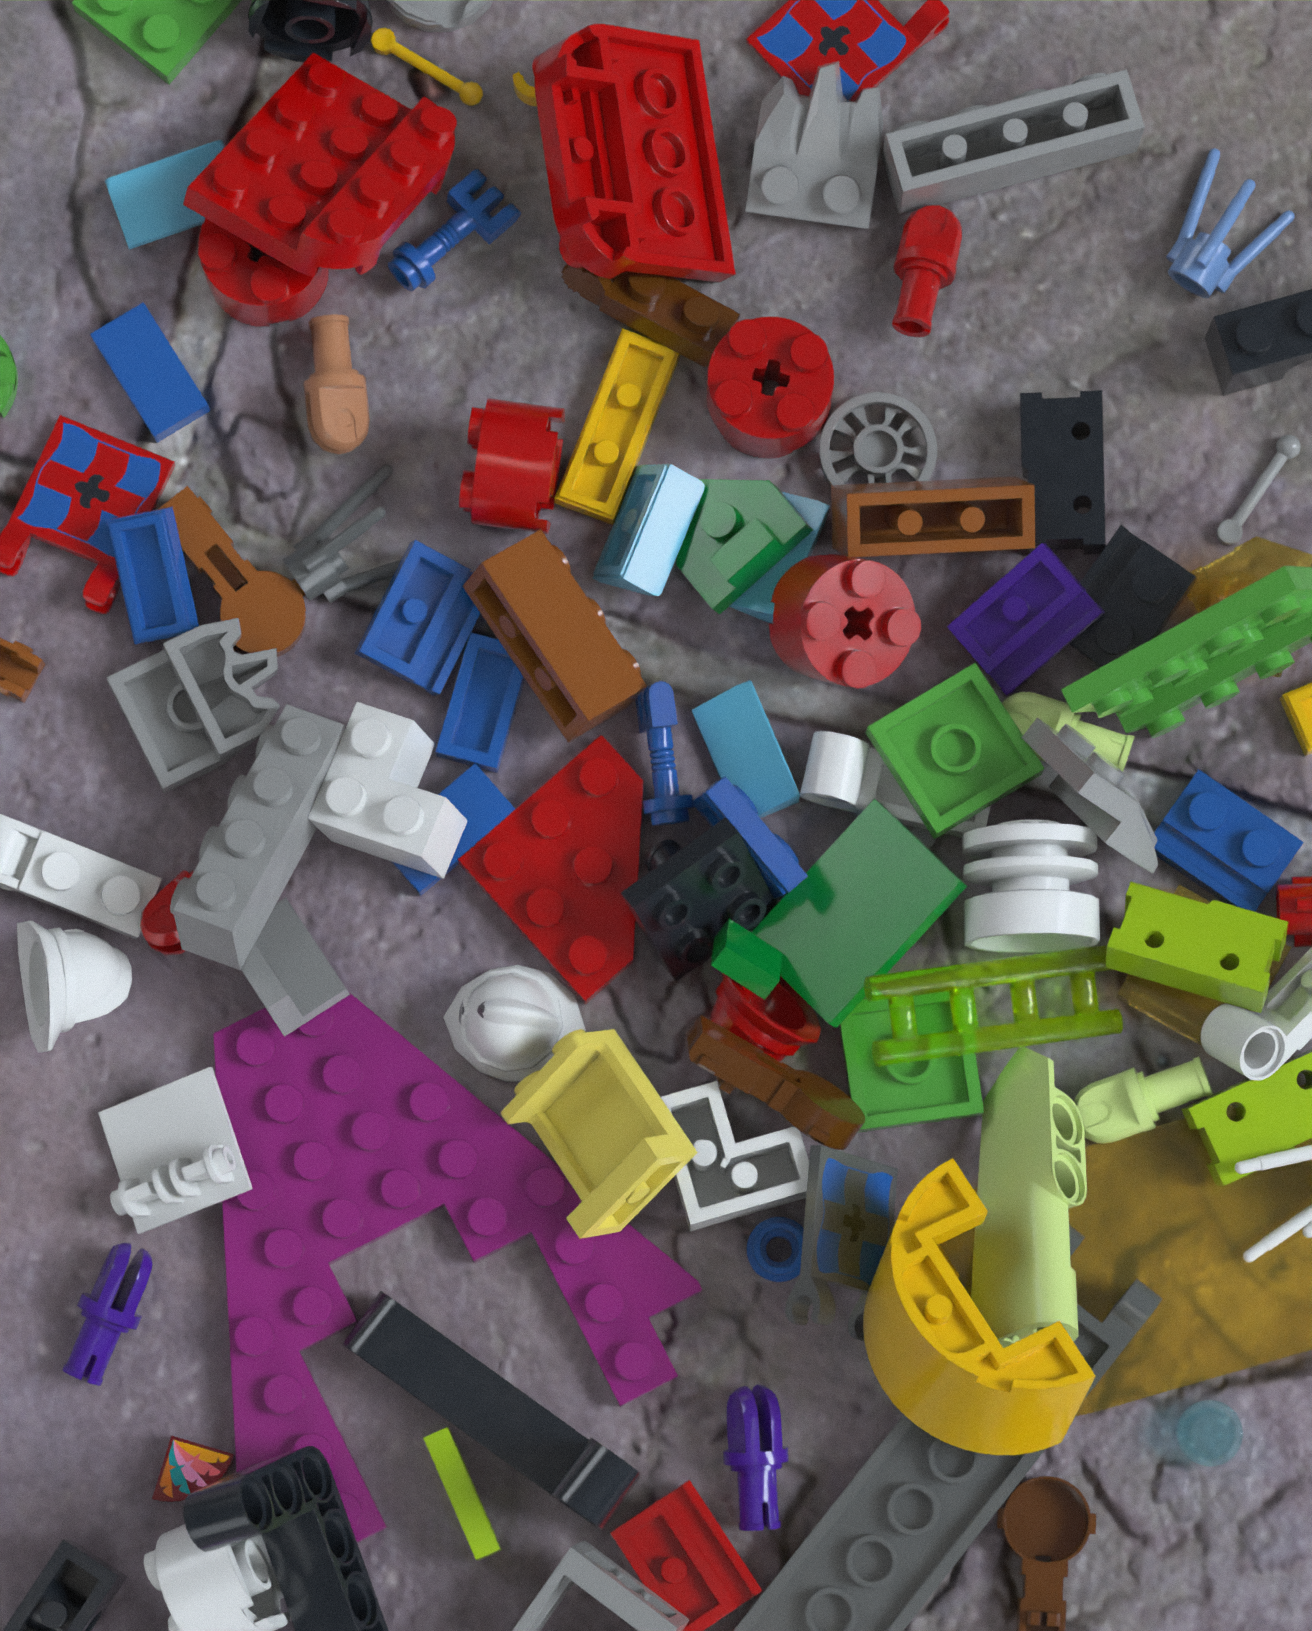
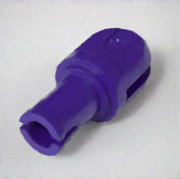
M120 1243L112 1247L104 1261L91 1294L83 1292L77 1304L82 1309L81 1315L86 1318L67 1363L64 1364L62 1371L82 1380V1377L87 1378V1383L101 1386L103 1382L102 1377L121 1332L128 1333L130 1329L136 1330L142 1318L141 1315L136 1313V1309L149 1280L153 1263L149 1252L141 1248L132 1259L125 1274L131 1254V1243Z
M758 1384L751 1391L745 1385L733 1391L729 1396L726 1411L728 1449L723 1451V1464L730 1466V1471L737 1472L740 1517L738 1529L742 1531H763L764 1527H767L769 1530L781 1528V1521L779 1520L776 1470L783 1468L782 1463L789 1461L788 1447H783L779 1402L775 1393L766 1386Z

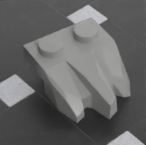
M839 61L818 66L809 96L800 95L793 80L782 76L761 103L745 212L868 229L884 124L879 86L864 88L856 101H847L842 92Z
M239 618L200 625L163 643L164 650L106 677L108 685L164 794L229 762L260 737L262 731L271 722L280 707L274 698L256 696L254 690L277 675V648L244 655L234 652L233 647L241 638Z
M1036 718L1022 736V739L1058 773L1049 785V788L1107 845L1149 872L1154 873L1158 866L1154 848L1158 840L1139 802L1119 784L1125 774L1101 754L1094 751L1095 745L1068 724H1065L1058 732L1039 718Z

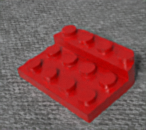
M592 24L537 55L532 63L535 77V97L552 211L560 236L559 251L563 260L573 268L584 267L591 273L607 279H611L625 271L711 282H722L736 275L699 40L609 24Z
M313 52L187 187L183 205L302 274L314 277L317 267L327 269L355 268L357 273L362 275L376 265L382 246L427 194L432 192L437 195L454 151V131L457 120L450 110L437 106L425 96L413 109H410Z

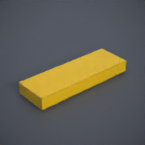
M622 328L556 493L555 504L608 524H614L679 361V353L653 339Z

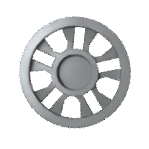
M866 393L846 401L829 417L820 439V464L829 485H846L850 478L857 474L864 475L868 483H874V478H885V483L892 482L891 476L895 472L905 473L913 481H929L936 464L937 441L929 420L913 403L890 393ZM885 405L884 422L871 425L867 421L864 406ZM901 410L908 417L896 432L889 426L898 411ZM849 413L863 429L858 435L843 420ZM919 427L925 438L926 445L913 448L904 446L901 439L903 435ZM833 432L848 438L853 443V447L847 451L829 450ZM906 456L926 461L924 468L921 469L901 463L902 457ZM853 458L855 466L839 473L835 472L833 465Z

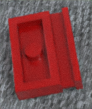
M690 1480L610 1532L642 1583L690 1619L682 1631H704L762 1592V1589Z

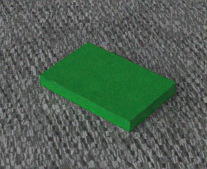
M874 798L806 872L808 877L787 893L751 933L782 952L780 976L828 1024L837 1028L965 890L967 885L882 803Z

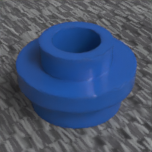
M772 1217L759 1223L751 1232L747 1242V1258L752 1269L760 1277L772 1282H787L798 1277L801 1268L804 1228L796 1221L786 1217ZM781 1238L790 1244L791 1255L786 1261L775 1262L768 1257L766 1246L771 1240Z

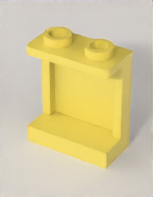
M579 1029L565 1035L553 1046L552 1053L554 1056L541 1070L531 1073L517 1084L514 1089L516 1096L500 1114L507 1124L528 1122L533 1126L582 1200L566 1218L579 1239L620 1232L698 1152L615 1029L585 1032V1030Z

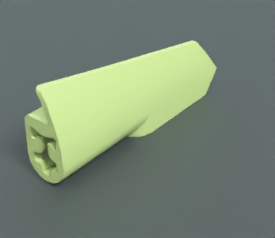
M1021 1045L1001 1071L983 1101L984 1114L982 1115L977 1195L988 1213L983 1224L975 1227L971 1299L1003 1348L1058 1321L1061 1322L1073 1342L1079 1337L1076 1271L1071 1267L1068 1209L1083 1204L1086 1199L1087 1178L1084 1125L1079 1109L1074 1101L1055 1087L1054 1061Z

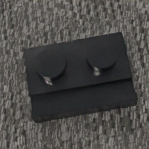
M1120 525L1080 582L1086 589V592L1105 613L1070 642L1069 645L1100 667L1110 663L1157 637L1197 582V577Z

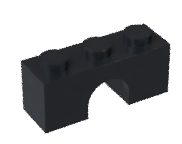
M1312 289L1213 317L1204 339L1223 396L1281 380L1288 370L1312 359Z

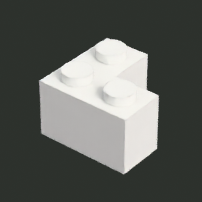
M356 702L308 819L332 842L443 879L468 821L446 797L418 788L435 743L416 722Z
M717 1081L661 1097L698 1152L674 1176L690 1231L806 1198L809 1160L801 1133L796 1127H790L735 1143Z

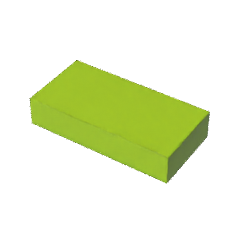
M446 1427L424 1437V1441L475 1559L479 1561L502 1551L451 1430Z

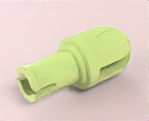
M1015 693L1002 702L1023 735L1036 718H1039L1058 732L1065 724H1068L1095 745L1094 751L1101 754L1122 772L1124 771L1135 736H1127L1081 721V714L1072 713L1068 703L1037 693ZM1034 751L1039 760L1045 761L1040 755H1038Z
M1198 1056L1193 1058L1192 1061L1146 1077L1143 1071L1137 1073L1134 1067L1124 1070L1121 1073L1087 1085L1076 1095L1074 1103L1079 1109L1083 1120L1085 1138L1096 1143H1111L1156 1128L1155 1121L1160 1120L1159 1113L1204 1096H1212L1213 1092L1201 1059Z

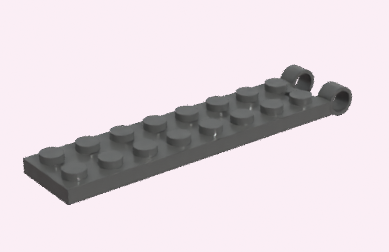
M1069 1224L1071 1257L1085 1236ZM1138 1278L1128 1287L1102 1323L1077 1304L1079 1337L1074 1343L1096 1375L1085 1398L1163 1299ZM903 1414L733 1631H903L1044 1450L1020 1455H990L964 1450L935 1438L919 1428Z

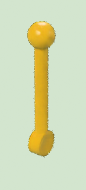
M379 28L372 34L371 43L376 53L380 55L394 54L459 93L460 100L465 105H477L482 100L483 90L478 83L473 81L464 83L397 43L396 37L390 29Z

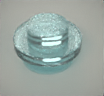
M1205 1400L1191 1405L1183 1412L1177 1424L1176 1436L1181 1451L1192 1462L1202 1466H1217L1226 1463L1238 1452L1242 1443L1243 1430L1239 1417L1229 1406L1219 1401Z

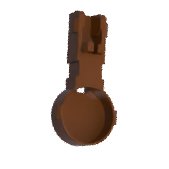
M701 1014L686 1035L690 1061L717 1076L719 1089L730 1095L735 1088H738L746 1094L753 1095L765 1102L767 1106L781 1113L799 1131L824 1146L836 1150L846 1149L865 1123L864 1113L847 1094L829 1081L811 1072L795 1070L789 1065L777 1061L765 1054L763 1050Z
M1040 1476L1021 1483L1012 1491L1005 1500L1003 1508L997 1510V1528L1001 1529L1004 1540L1011 1551L1020 1558L1019 1575H1023L1022 1598H1018L1016 1631H1065L1067 1601L1063 1600V1580L1065 1577H1068V1560L1072 1559L1083 1549L1090 1534H1096V1514L1090 1513L1085 1497L1074 1485L1058 1477ZM1035 1556L1051 1557V1562L1035 1560Z

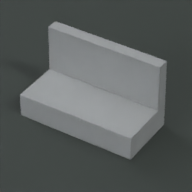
M285 897L276 903L241 971L285 1037L350 994L287 898Z

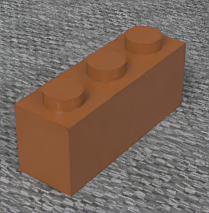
M1016 476L831 485L832 548L846 557L1035 548L1034 484Z
M541 529L481 562L463 585V588L568 743L625 710L647 687L641 677V670L636 659L629 651L622 649L606 626L605 616L595 600L585 595L571 574L566 556L557 546L551 545Z

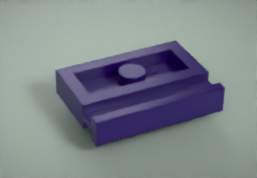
M1041 543L953 620L947 628L985 672L995 680L1004 694L1010 696L1103 615L1105 611L1097 605L1086 592V589L1046 543Z

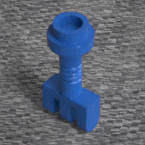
M479 169L472 171L448 192L447 203L457 213L448 219L446 224H443L416 248L408 242H402L393 250L394 258L388 262L389 270L394 278L408 291L412 292L418 286L421 288L428 287L436 279L432 266L445 256L446 252L454 248L455 244H458L474 230L490 245L520 217L521 211L513 203L508 204L494 217L489 214L504 198V194L496 186L488 189L476 200L472 197L487 181V177Z
M658 681L647 686L635 701L639 733L647 734L648 749L651 752L649 756L652 758L650 763L652 764L651 770L653 771L652 780L655 798L643 801L644 814H650L652 826L690 821L688 809L694 808L693 795H680L677 771L674 769L676 764L674 763V751L671 750L673 749L671 727L678 724L674 692L668 683Z

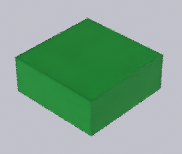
M728 919L714 938L711 966L765 1000L780 981L782 952L736 922Z

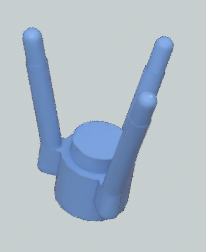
M1216 148L1211 149L1207 155L1177 241L1166 256L1173 263L1168 270L1169 276L1181 287L1202 298H1209L1214 289L1225 293L1235 276L1277 238L1295 218L1292 211H1285L1229 263L1227 258L1231 250L1222 241L1255 189V181L1247 179L1231 200L1211 234L1200 232L1195 240L1192 239L1220 158V151Z

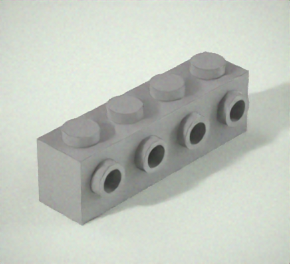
M1127 69L1108 75L1105 73H1095L1084 76L1072 84L1051 90L1035 89L1022 93L1013 100L991 106L975 105L964 108L953 116L931 122L915 121L904 124L893 132L886 133L882 160L898 214L902 215L913 212L924 205H940L1137 152L1145 126Z
M286 704L275 726L268 724L264 728L257 743L254 764L247 776L241 774L235 780L228 798V811L219 827L212 826L205 834L199 852L200 861L190 879L184 877L178 883L172 896L170 911L174 915L183 950L241 970L317 829L308 819V816L345 731L344 724Z

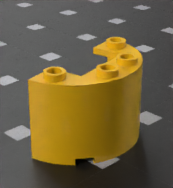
M952 1158L927 1174L915 1186L899 1212L866 1297L863 1314V1333L868 1359L878 1382L893 1404L915 1425L935 1438L964 1450L990 1455H1020L1044 1450L1063 1441L1096 1375L1060 1321L1005 1348L998 1341L960 1282V1275L940 1246L941 1243L983 1224L988 1213L984 1204Z

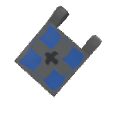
M810 1146L800 1277L789 1294L785 1307L786 1317L791 1323L806 1325L809 1320L808 1309L813 1303L812 1321L820 1325L830 1324L836 1314L835 1301L828 1284L862 1293L850 1314L848 1332L852 1338L864 1341L863 1314L866 1297L894 1226L897 1168L826 1146Z

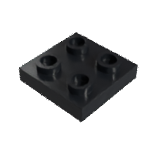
M726 817L682 849L676 841L670 839L655 844L645 857L644 864L649 873L621 892L622 897L662 966L675 981L681 979L694 968L704 964L712 956L714 938L728 919L748 930L756 926L777 905L741 835Z

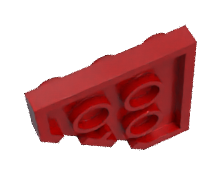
M602 735L596 738L458 859L462 868L585 1005L626 970L634 960L636 919L622 897L621 892L638 881L644 781Z

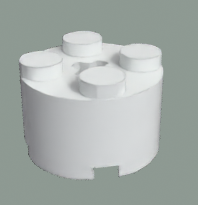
M184 1524L162 1534L157 1541L156 1549L144 1555V1568L148 1579L157 1590L162 1591L171 1616L168 1618L169 1631H275L286 1626L290 1620L289 1611L281 1613L280 1599L284 1597L262 1535L214 1551L204 1552L191 1540Z

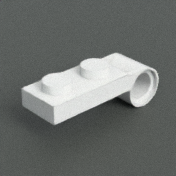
M819 731L813 734L800 796L803 799L822 806L860 815L875 798L904 825L928 830L876 749L869 748L870 745L861 739L845 734ZM991 806L944 834L963 837L965 832L986 827Z
M0 814L1 889L19 892L133 939L139 937L141 932V912L156 895L162 878Z
M1312 947L1268 991L1261 1013L1227 1003L1215 1008L1206 1018L1201 1030V1044L1204 1051L1251 1080H1263L1273 1075L1297 1049L1301 1050L1312 1038Z

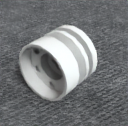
M1038 819L1008 821L965 832L962 837V853L971 858L983 860L965 864L963 879L978 885L992 887V892L965 900L964 946L988 952L1045 953L1083 949L1097 945L1100 941L1099 899L1086 893L1069 890V885L1096 878L1098 863L1090 859L1078 857H1083L1096 851L1097 835L1089 827Z

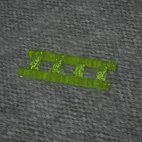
M1107 945L866 976L864 979L866 999L869 1002L888 1000L892 1039L873 1042L872 1055L874 1063L880 1067L1122 1033L1123 1019L1119 1009L1099 1011L1095 972L1113 970L1106 967ZM1069 976L1074 1014L1040 1019L1035 980ZM1009 984L1014 1022L979 1027L974 988ZM949 992L953 1030L918 1035L913 996Z

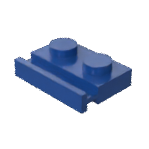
M417 540L410 542L354 654L408 683L416 684L433 696L440 695L480 615V611L463 588V585L473 574L470 572L471 569Z
M1199 769L1154 832L1158 840L1154 847L1158 858L1221 902L1254 912L1304 843Z
M726 776L710 785L693 800L695 808L711 827L726 817L736 828L774 899L789 893L808 877L798 864L799 860L790 846L779 835L773 834L757 815L758 811L750 798L737 785H732Z

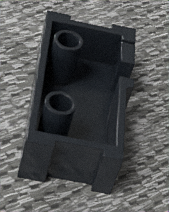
M1102 390L1080 391V397L1043 398L1042 392L1020 393L1021 468L1023 478L1028 479L1029 483L1034 484L1035 548L1041 543H1046L1051 550L1084 549V555L1101 554L1106 546ZM1078 435L1088 436L1084 440H1078L1075 438ZM1083 507L1090 509L1084 514L1076 512V510Z

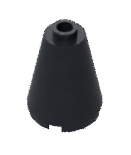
M252 0L248 12V32L252 38H254L256 33L265 39V50L273 55L296 62H305L313 52L332 62L333 51L349 47L350 56L360 53L371 39L373 20L369 0Z

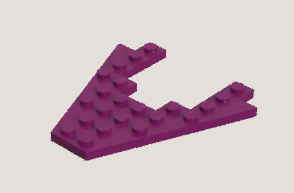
M349 992L350 995L285 1037L266 1008L213 1033L216 1080L253 1188L222 1201L236 1472L253 1464L306 1446L316 1447L325 1456L331 1468L356 1541L359 1543L388 1527L301 1354L306 1349L342 1332L358 1322L330 1266L331 1264L446 1206L474 1263L532 1234L620 1407L678 1378L649 1319L702 1292V1288L693 1276L629 1223L620 1232L579 1239L566 1218L582 1200L560 1167Z

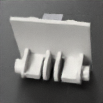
M208 1067L98 1112L120 1178L118 1189L110 1194L111 1204L119 1216L128 1213L133 1218L138 1234L253 1189L213 1067Z

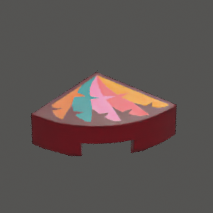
M171 1436L152 1499L162 1502L185 1501L189 1494L223 1479L232 1466L236 1455Z

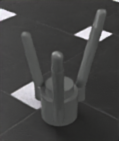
M383 465L372 477L368 478L312 534L293 545L296 551L283 558V561L310 601L324 593L329 602L332 603L349 591L393 577L401 559L344 579L339 577L340 574L349 569L339 551L381 520L386 514L383 507L378 506L333 539L330 540L329 538L391 476L393 469L390 465Z

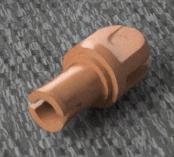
M338 314L322 315L308 321L309 328L311 329L315 373L311 374L309 379L303 383L307 426L312 440L323 451L343 454L358 447L368 434L370 415L366 377L359 374L357 370L352 369L348 331L349 317Z

